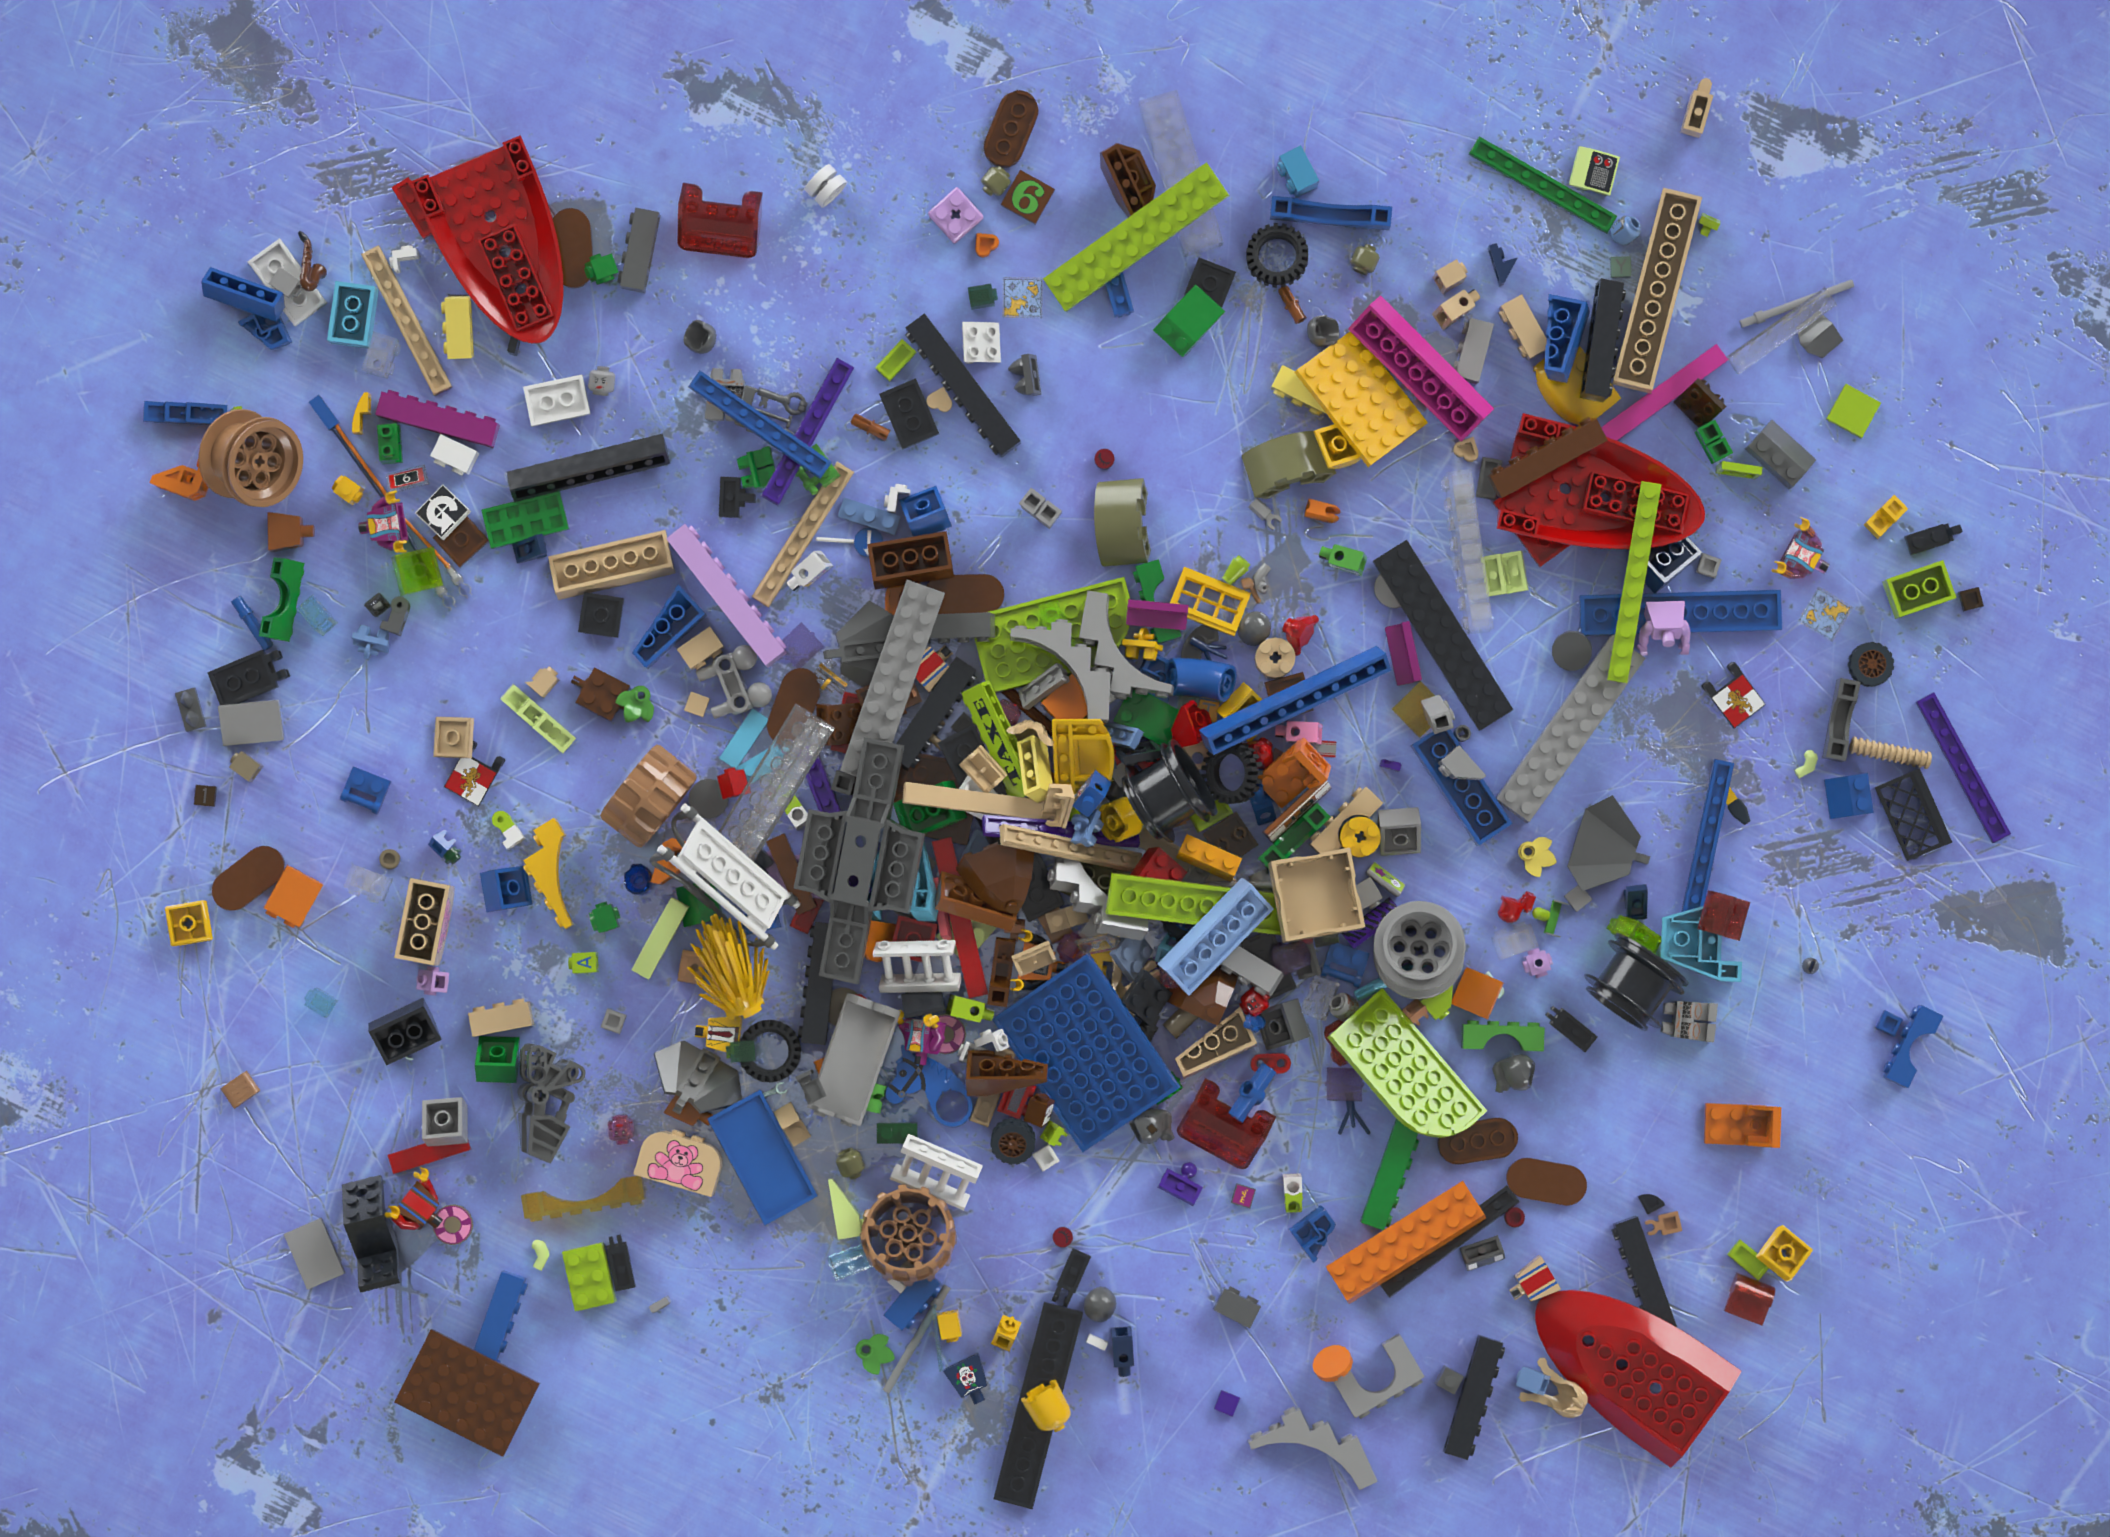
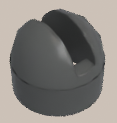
M1460 725L1455 728L1453 734L1459 742H1464L1470 738L1471 732L1467 726ZM1464 731L1465 734L1459 737L1458 733Z
M1806 958L1802 963V969L1808 974H1813L1818 971L1819 963L1814 958ZM1814 961L1815 963L1812 967V970H1808L1811 965V962Z

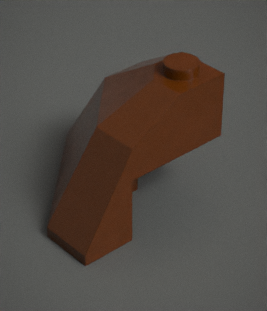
M997 842L983 847V851L975 854L972 852L964 854L956 867V871L979 899L998 911L1018 914L1025 902L1032 879L1034 852L999 845Z
M1219 965L1190 995H1187L1173 979L1169 980L1167 986L1170 987H1167V989L1173 994L1168 1003L1218 1026L1234 991L1238 976L1233 973L1231 975L1226 974L1220 969L1221 966Z

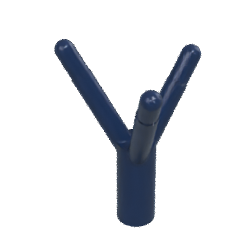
M1193 636L1189 641L1191 645L1203 651L1207 660L1212 661L1208 652L1224 659L1228 658L1227 655L1214 650L1227 649L1226 646L1207 645Z
M1345 1093L1347 1112L1338 1134H1342L1350 1116L1352 1128L1356 1127V1118L1369 1135L1371 1133L1355 1110L1353 1093Z

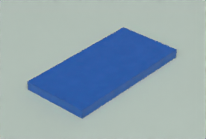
M761 1090L707 1118L764 1226L818 1196Z

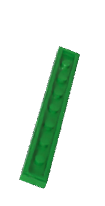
M1480 136L1468 154L1606 234L1617 218V215Z

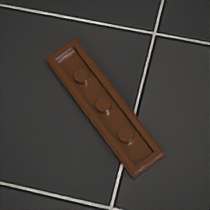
M783 833L766 841L787 891L796 895L798 901L801 902L800 906L796 908L797 914L801 915L816 908L817 905L811 892L794 889L798 862L786 834Z

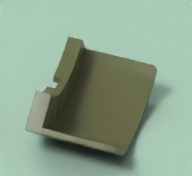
M1313 431L1280 436L1261 443L1242 454V460L1254 497L1270 499L1274 495L1289 489V484L1299 481L1301 485L1324 483L1336 474L1335 469L1327 467Z
M1143 478L1097 483L1094 500V525L1096 544L1102 566L1148 563L1151 548L1147 526H1143L1142 516L1146 515L1148 492Z

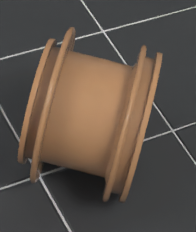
M236 409L219 416L208 427L199 448V469L206 485L216 494L226 498H234L247 506L268 507L285 499L297 485L303 469L302 445L295 432L283 422L270 417H262L251 410Z

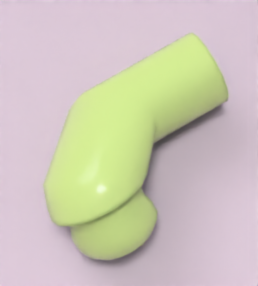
M1812 750L1804 753L1806 759L1804 765L1794 770L1798 779L1815 770L1818 756Z
M534 1240L532 1249L535 1250L537 1259L533 1267L542 1271L549 1258V1250L545 1242Z

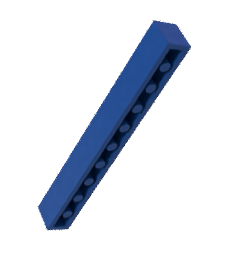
M1375 646L1200 729L1199 732L1205 748L1215 755L1391 671L1387 655L1378 646Z

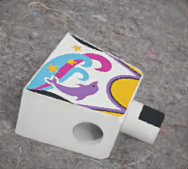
M814 551L791 571L794 576L787 581V584L793 591L797 590L801 585L808 587L830 570L833 565L822 551ZM805 570L808 571L807 577L804 575Z

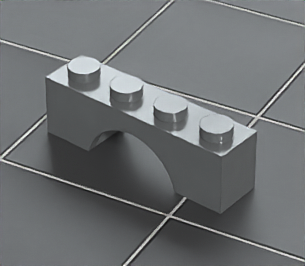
M1843 678L1836 680L1822 755L1823 759L1838 762L1846 761L1849 747V728L1852 713L1858 699L1861 683L1859 681Z

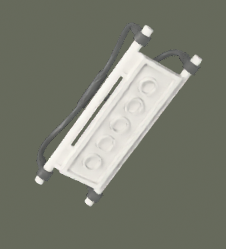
M686 803L683 804L680 808L682 811L678 812L671 821L673 834L682 847L681 852L676 857L669 847L660 845L657 849L659 853H655L649 859L650 864L682 883L684 888L709 909H712L720 918L722 917L725 924L729 923L728 918L705 895V892L760 938L754 942L746 939L748 946L757 948L766 946L775 950L778 947L776 939L769 933L766 934L765 931L771 927L781 906L788 904L795 909L800 906L801 902L798 901V897L784 889L697 814L698 811L694 807L688 806ZM688 818L693 820L696 825L685 843L677 830L676 822L677 820ZM665 860L666 862H671L699 888L660 865L657 861ZM696 872L700 873L704 877V879L698 876ZM710 883L747 914V917L712 888ZM733 926V928L736 931L737 938L741 940L739 931Z

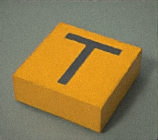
M1200 699L1198 708L1207 710L1212 722H1216L1218 714L1216 710L1219 708V702Z

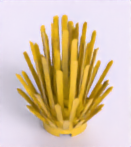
M713 914L710 916L712 925H706L703 920L701 921L705 940L700 931L695 929L703 946L702 951L699 947L691 944L708 974L702 967L699 966L698 969L710 982V985L691 967H687V969L695 976L696 984L710 995L701 993L698 994L699 996L724 1010L728 1019L736 1020V1016L742 1015L745 1019L762 1010L761 1005L765 1004L762 996L770 970L766 971L768 958L765 959L763 965L765 947L760 952L759 963L758 948L754 947L753 980L749 948L741 922L738 921L737 923L741 944H739L731 917L728 919L729 923L725 925L722 917L719 920L718 915Z

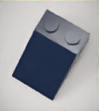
M1688 537L1672 544L1652 547L1649 554L1645 584L1656 594L1699 557L1702 552Z

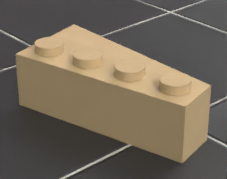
M1241 1007L1175 1058L1184 1079L1257 1046L1252 1031L1243 1026L1246 1020Z

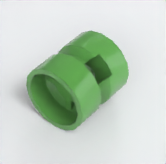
M875 1084L866 1111L881 1113L883 1105L881 1098L885 1097L886 1085Z

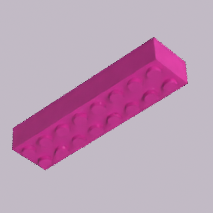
M1381 295L1348 328L1461 442L1494 410Z

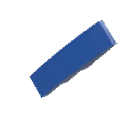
M144 401L143 422L211 425L219 416L227 412V405Z

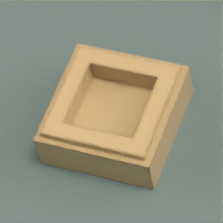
M690 692L684 711L704 717L710 698Z

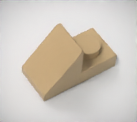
M1073 905L1045 914L1050 933L1089 922L1087 913L1073 911Z
M792 1102L774 1111L782 1130L785 1131L794 1147L811 1137Z

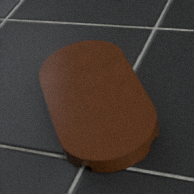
M1022 90L1008 93L1002 98L984 141L985 156L991 164L997 167H1011L1023 155L1039 113L1037 102L1030 93Z
M566 208L559 211L553 217L561 254L563 285L568 288H580L590 280L585 274L584 264L590 261L589 257L593 256L591 224L582 211L575 208Z
M988 574L954 575V577L932 580L927 584V587L945 593L938 614L990 612L999 609L1004 601V588L1001 582Z
M805 668L793 669L784 676L767 722V730L770 737L779 745H795L803 740L807 733L821 694L820 681L812 671Z
M259 846L244 855L214 880L212 896L216 904L230 911L240 910L278 882L285 869V861L282 854L275 848Z
M1489 1118L1477 1120L1469 1128L1456 1135L1439 1137L1437 1145L1440 1155L1446 1161L1458 1165L1508 1156L1518 1143V1133L1510 1121L1503 1118Z
M1521 1158L1508 1168L1506 1174V1181L1510 1190L1521 1198L1568 1206L1578 1203L1584 1197L1587 1190V1181L1584 1174L1574 1166Z

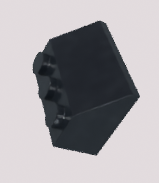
M424 998L368 1023V1032L386 1066L442 1040L433 1015Z

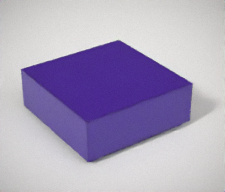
M1221 1390L1214 1409L1233 1417L1240 1397Z

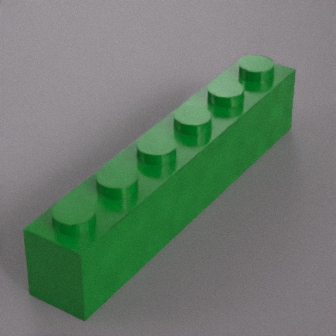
M1397 1118L1360 1219L1361 1223L1381 1230H1385V1227H1389L1393 1216H1390V1212L1398 1204L1399 1197L1396 1195L1399 1189H1403L1406 1181L1403 1175L1405 1170L1410 1169L1413 1160L1410 1158L1412 1150L1416 1151L1419 1140L1416 1139L1418 1133L1403 1125Z

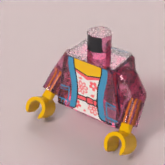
M1800 517L1802 520L1801 525L1794 524L1800 530L1794 533L1780 561H1774V563H1777L1778 568L1771 570L1773 573H1780L1788 579L1804 578L1811 575L1814 569L1825 574L1830 563L1820 558L1824 552L1822 543L1810 526L1809 520Z

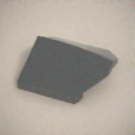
M1818 310L1796 328L1802 347L1808 353L1820 358L1825 357L1843 341L1833 323Z

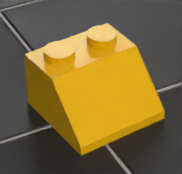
M1335 424L1313 431L1329 469H1340L1356 464L1361 459Z
M1243 682L1216 712L1222 718H1225L1262 699ZM1255 735V736H1253V737H1251V738H1249V739H1246V741H1247V742L1252 741L1257 735Z

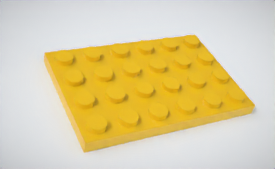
M1348 332L1335 345H1330L1294 372L1367 467H1370L1428 423L1380 360L1351 332Z

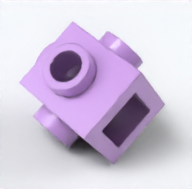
M1539 948L1527 951L1528 955L1523 957L1524 961L1522 962L1525 973L1529 972L1530 976L1535 975L1536 978L1548 975L1547 971L1551 970L1550 965L1553 964L1550 954H1546L1545 950L1540 951ZM1537 959H1540L1542 961V965L1540 967H1537L1535 965V961Z
M427 966V970L419 969L416 989L424 990L426 995L436 996V992L447 993L449 973L440 972L439 967Z

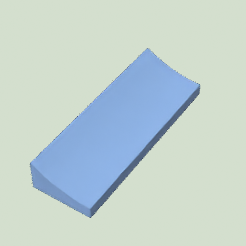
M1242 877L1163 957L1158 965L1187 995H1190L1273 911V907L1251 883Z

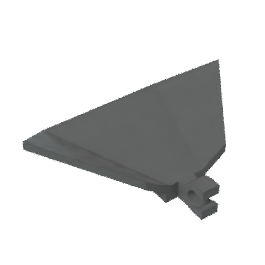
M869 600L835 634L839 649L823 651L824 659L840 657L841 675L861 687L870 685L894 615Z
M1613 795L1585 809L1567 867L1582 891L1630 874L1633 860L1647 865L1651 857L1636 852L1641 835Z
M680 1041L654 1053L664 1094L679 1096L672 1110L680 1115L687 1101L700 1114L727 1108L742 1100L738 1071L720 1061L721 1057L705 1048L700 1050L686 1041Z

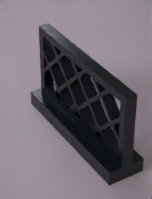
M1920 768L1875 787L1907 861L1952 843ZM1908 777L1911 778L1913 783L1910 792L1899 788L1902 780ZM1899 782L1897 787L1893 786L1892 784ZM1887 786L1896 789L1892 800L1884 798L1880 789ZM1914 788L1916 789L1918 795L1913 794ZM1898 790L1909 794L1905 805L1894 802ZM1911 795L1920 798L1921 805L1919 810L1907 807ZM1885 800L1890 802L1889 807H1887ZM1892 804L1904 807L1900 819L1891 816L1890 809ZM1922 807H1924L1926 814L1921 812ZM1906 809L1917 813L1913 824L1902 820ZM1919 814L1928 817L1929 824L1927 829L1915 825ZM1893 819L1898 820L1897 826L1895 825ZM1901 822L1912 826L1908 837L1899 834L1898 828ZM1930 826H1932L1934 832L1929 830ZM1914 827L1925 831L1921 842L1910 838ZM1928 832L1936 835L1938 844L1933 846L1924 844ZM1902 838L1907 839L1905 845L1902 841ZM1909 840L1920 844L1917 853L1910 856L1906 850ZM1922 845L1928 847L1924 850H1921Z

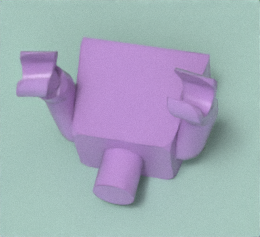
M1685 601L1646 602L1644 612L1646 623L1640 628V644L1637 645V649L1642 656L1648 655L1647 644L1650 635L1654 640H1662L1664 647H1671L1675 644L1674 639H1681L1678 648L1682 649L1679 654H1689L1690 627L1688 622L1683 620Z

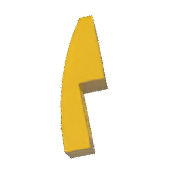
M369 392L363 393L355 409L352 422V433L355 435H363V415H371V394Z
M1893 495L1864 523V526L1878 539L1908 508Z

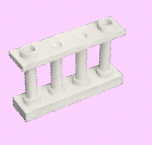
M944 939L940 941L876 942L873 957H882L885 974H882L879 983L880 993L959 991L962 981L961 973H952L950 956L954 953L956 941ZM910 956H922L924 974H913ZM930 956L942 957L944 973L932 972ZM890 957H902L905 974H893Z
M908 1134L901 1149V1153L906 1154L902 1166L899 1164L895 1165L890 1180L905 1184L911 1189L921 1190V1187H926L938 1199L944 1200L945 1203L964 1211L970 1197L969 1194L965 1193L969 1182L976 1183L983 1165ZM913 1158L925 1162L921 1173L909 1169ZM932 1166L943 1170L939 1181L928 1177ZM951 1174L962 1178L958 1189L946 1185Z

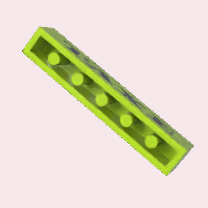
M990 681L982 682L961 693L963 702L969 708L972 721L978 727L981 740L986 744L989 754L1008 774L1003 779L1007 795L1024 798L1026 796L1023 791L1017 747L1018 740L1015 734L1006 731L1011 725Z

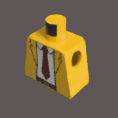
M736 1016V1020H730L727 1017L709 1018L708 1026L696 1025L695 1037L706 1038V1047L738 1055L742 1016Z

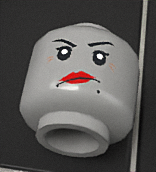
M597 366V370L590 371L588 388L593 391V394L608 396L609 393L614 391L615 374L609 371V367Z

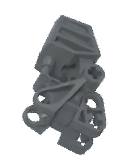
M528 1043L520 1049V1077L524 1081L529 1082V1084H522L517 1091L518 1097L525 1101L524 1113H518L520 1150L551 1163L570 1129V1126L565 1124L566 1113L569 1104L575 1100V1095L562 1087L581 1082L585 1078L586 1073L581 1065L571 1060L561 1059L554 1064L553 1061L557 1053L543 1046ZM579 1068L581 1070V1076L579 1079H576L579 1074ZM574 1069L575 1073L571 1077V1071ZM535 1070V1075L532 1077V1071ZM549 1095L562 1101L555 1117L545 1114Z

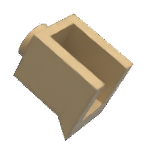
M550 666L547 669L540 668L533 676V681L525 683L541 697L545 698L558 683L559 679L556 677L558 673Z

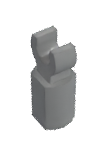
M1256 498L1248 507L1262 521L1265 519L1268 528L1271 530L1275 529L1271 524V520L1276 519L1280 523L1282 521L1281 517L1273 515L1271 513L1272 510L1259 498Z

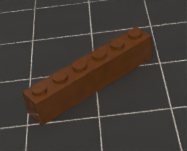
M1587 417L1579 422L1580 425L1574 429L1569 427L1561 432L1562 435L1556 439L1554 436L1544 441L1545 445L1539 448L1534 446L1526 451L1527 454L1520 458L1518 455L1510 459L1508 465L1504 467L1499 465L1491 470L1492 474L1487 477L1497 496L1503 498L1607 441L1608 439L1598 420Z

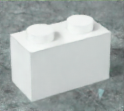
M440 434L430 456L435 459V464L442 467L449 465L453 467V472L463 476L464 473L470 474L479 453Z

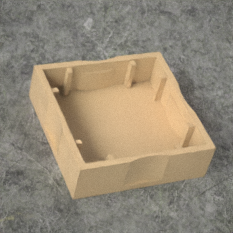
M1350 848L1322 852L1318 855L1307 857L1299 856L1268 863L1283 943L1365 928L1361 902L1355 885L1356 875Z

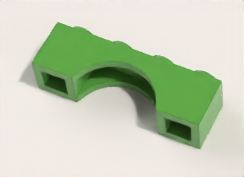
M1467 1020V1024H1462L1461 1048L1484 1049L1487 1041L1493 1036L1507 1034L1516 1039L1523 1051H1544L1545 1027H1540V1023L1527 1022V1026H1519V1022H1507V1026L1499 1025V1021H1487V1025H1479V1021Z

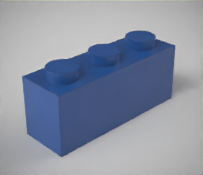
M936 1278L930 1282L927 1279L915 1281L912 1286H907L883 1316L901 1331L904 1328L909 1329L916 1321L913 1318L916 1313L919 1312L921 1314L929 1305L926 1303L929 1297L935 1298L939 1293L941 1282Z

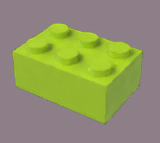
M1944 560L1882 581L1895 619L1957 598Z
M604 1242L562 1252L575 1311L611 1304L617 1301Z

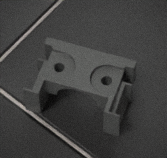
M813 1069L796 1076L808 1104L827 1096L819 1078L812 1080L810 1074L814 1073Z

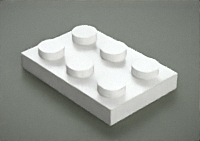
M583 375L523 387L532 427L591 415Z

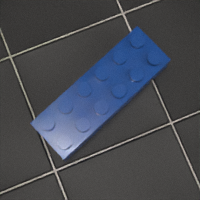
M1450 729L1434 734L1432 731L1412 744L1411 748L1475 845L1480 846L1513 823L1483 779H1452L1449 776L1445 777L1439 771L1440 765L1438 762L1455 747L1459 746L1460 743Z

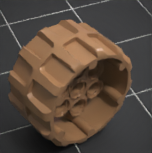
M655 745L642 758L605 805L600 814L601 819L635 846L641 848L651 839L695 783L697 775L661 745Z
M905 1184L898 1185V1190L888 1194L884 1192L879 1193L877 1201L873 1206L864 1211L862 1232L860 1233L863 1250L869 1264L885 1280L890 1281L893 1279L900 1281L905 1286H912L915 1281L924 1279L930 1282L935 1279V1274L944 1265L949 1266L951 1263V1255L955 1244H957L954 1220L945 1201L932 1195L928 1188L921 1187V1190L909 1189ZM903 1203H919L929 1208L927 1210L920 1209L911 1214L910 1209L904 1206ZM895 1206L893 1211L894 1220H886L880 1225H876L878 1219L887 1210ZM906 1212L908 1217L905 1220L897 1219L899 1213ZM940 1215L946 1225V1234L942 1233L937 1237L936 1232L930 1229L932 1225L931 1216L938 1217ZM920 1216L928 1218L925 1224L917 1223V1219ZM892 1227L894 1232L892 1235H885L883 1233L884 1229ZM907 1231L914 1233L913 1238L908 1240L903 1238V1235ZM878 1233L887 1242L885 1246L886 1255L883 1253L877 1255L872 1248V1237H877ZM927 1235L934 1237V1240L929 1244L923 1242V1238ZM937 1245L942 1246L933 1259L922 1265L924 1260L923 1251L925 1249L932 1250ZM891 1247H900V1252L895 1255L889 1252ZM918 1250L920 1256L913 1259L909 1256L910 1252ZM905 1256L907 1261L914 1265V1268H898L888 1263L891 1260L899 1261Z

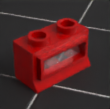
M1032 1085L1004 1092L997 1111L1020 1119L1021 1116L1025 1117L1028 1106L1026 1101L1028 1097H1033L1036 1086Z

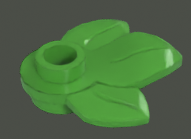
M636 686L631 691H623L617 697L616 704L624 707L625 722L635 721L640 716L646 722L652 719L654 706L650 702V691L645 686ZM639 692L644 694L643 699L638 698Z
M875 1334L869 1340L863 1339L856 1345V1354L863 1360V1367L872 1374L878 1375L880 1373V1363H888L895 1359L892 1350L886 1346L889 1339L888 1336ZM868 1346L870 1351L864 1353L862 1347Z

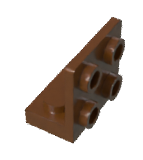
M860 703L816 704L817 744L827 746L849 744L862 709Z

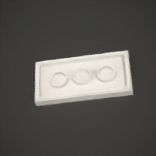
M280 238L248 261L266 287L275 289L268 283L279 267L300 280L302 268ZM302 288L301 293L297 297H293L292 300L284 295L285 308L283 311L296 327L325 306L327 302L317 288L314 291H306Z

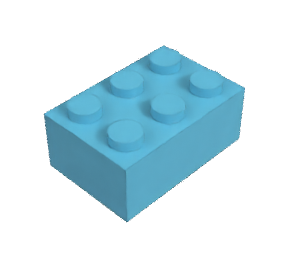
M335 281L327 337L329 343L371 349L379 293L375 286Z

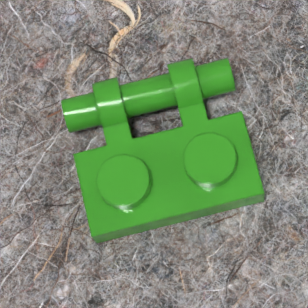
M817 444L811 447L812 449L820 453L822 456L827 458ZM832 464L821 479L816 476L809 478L806 474L807 470L800 466L795 475L801 479L803 487L809 490L812 495L819 492L816 487L818 483H821L826 488L841 476Z

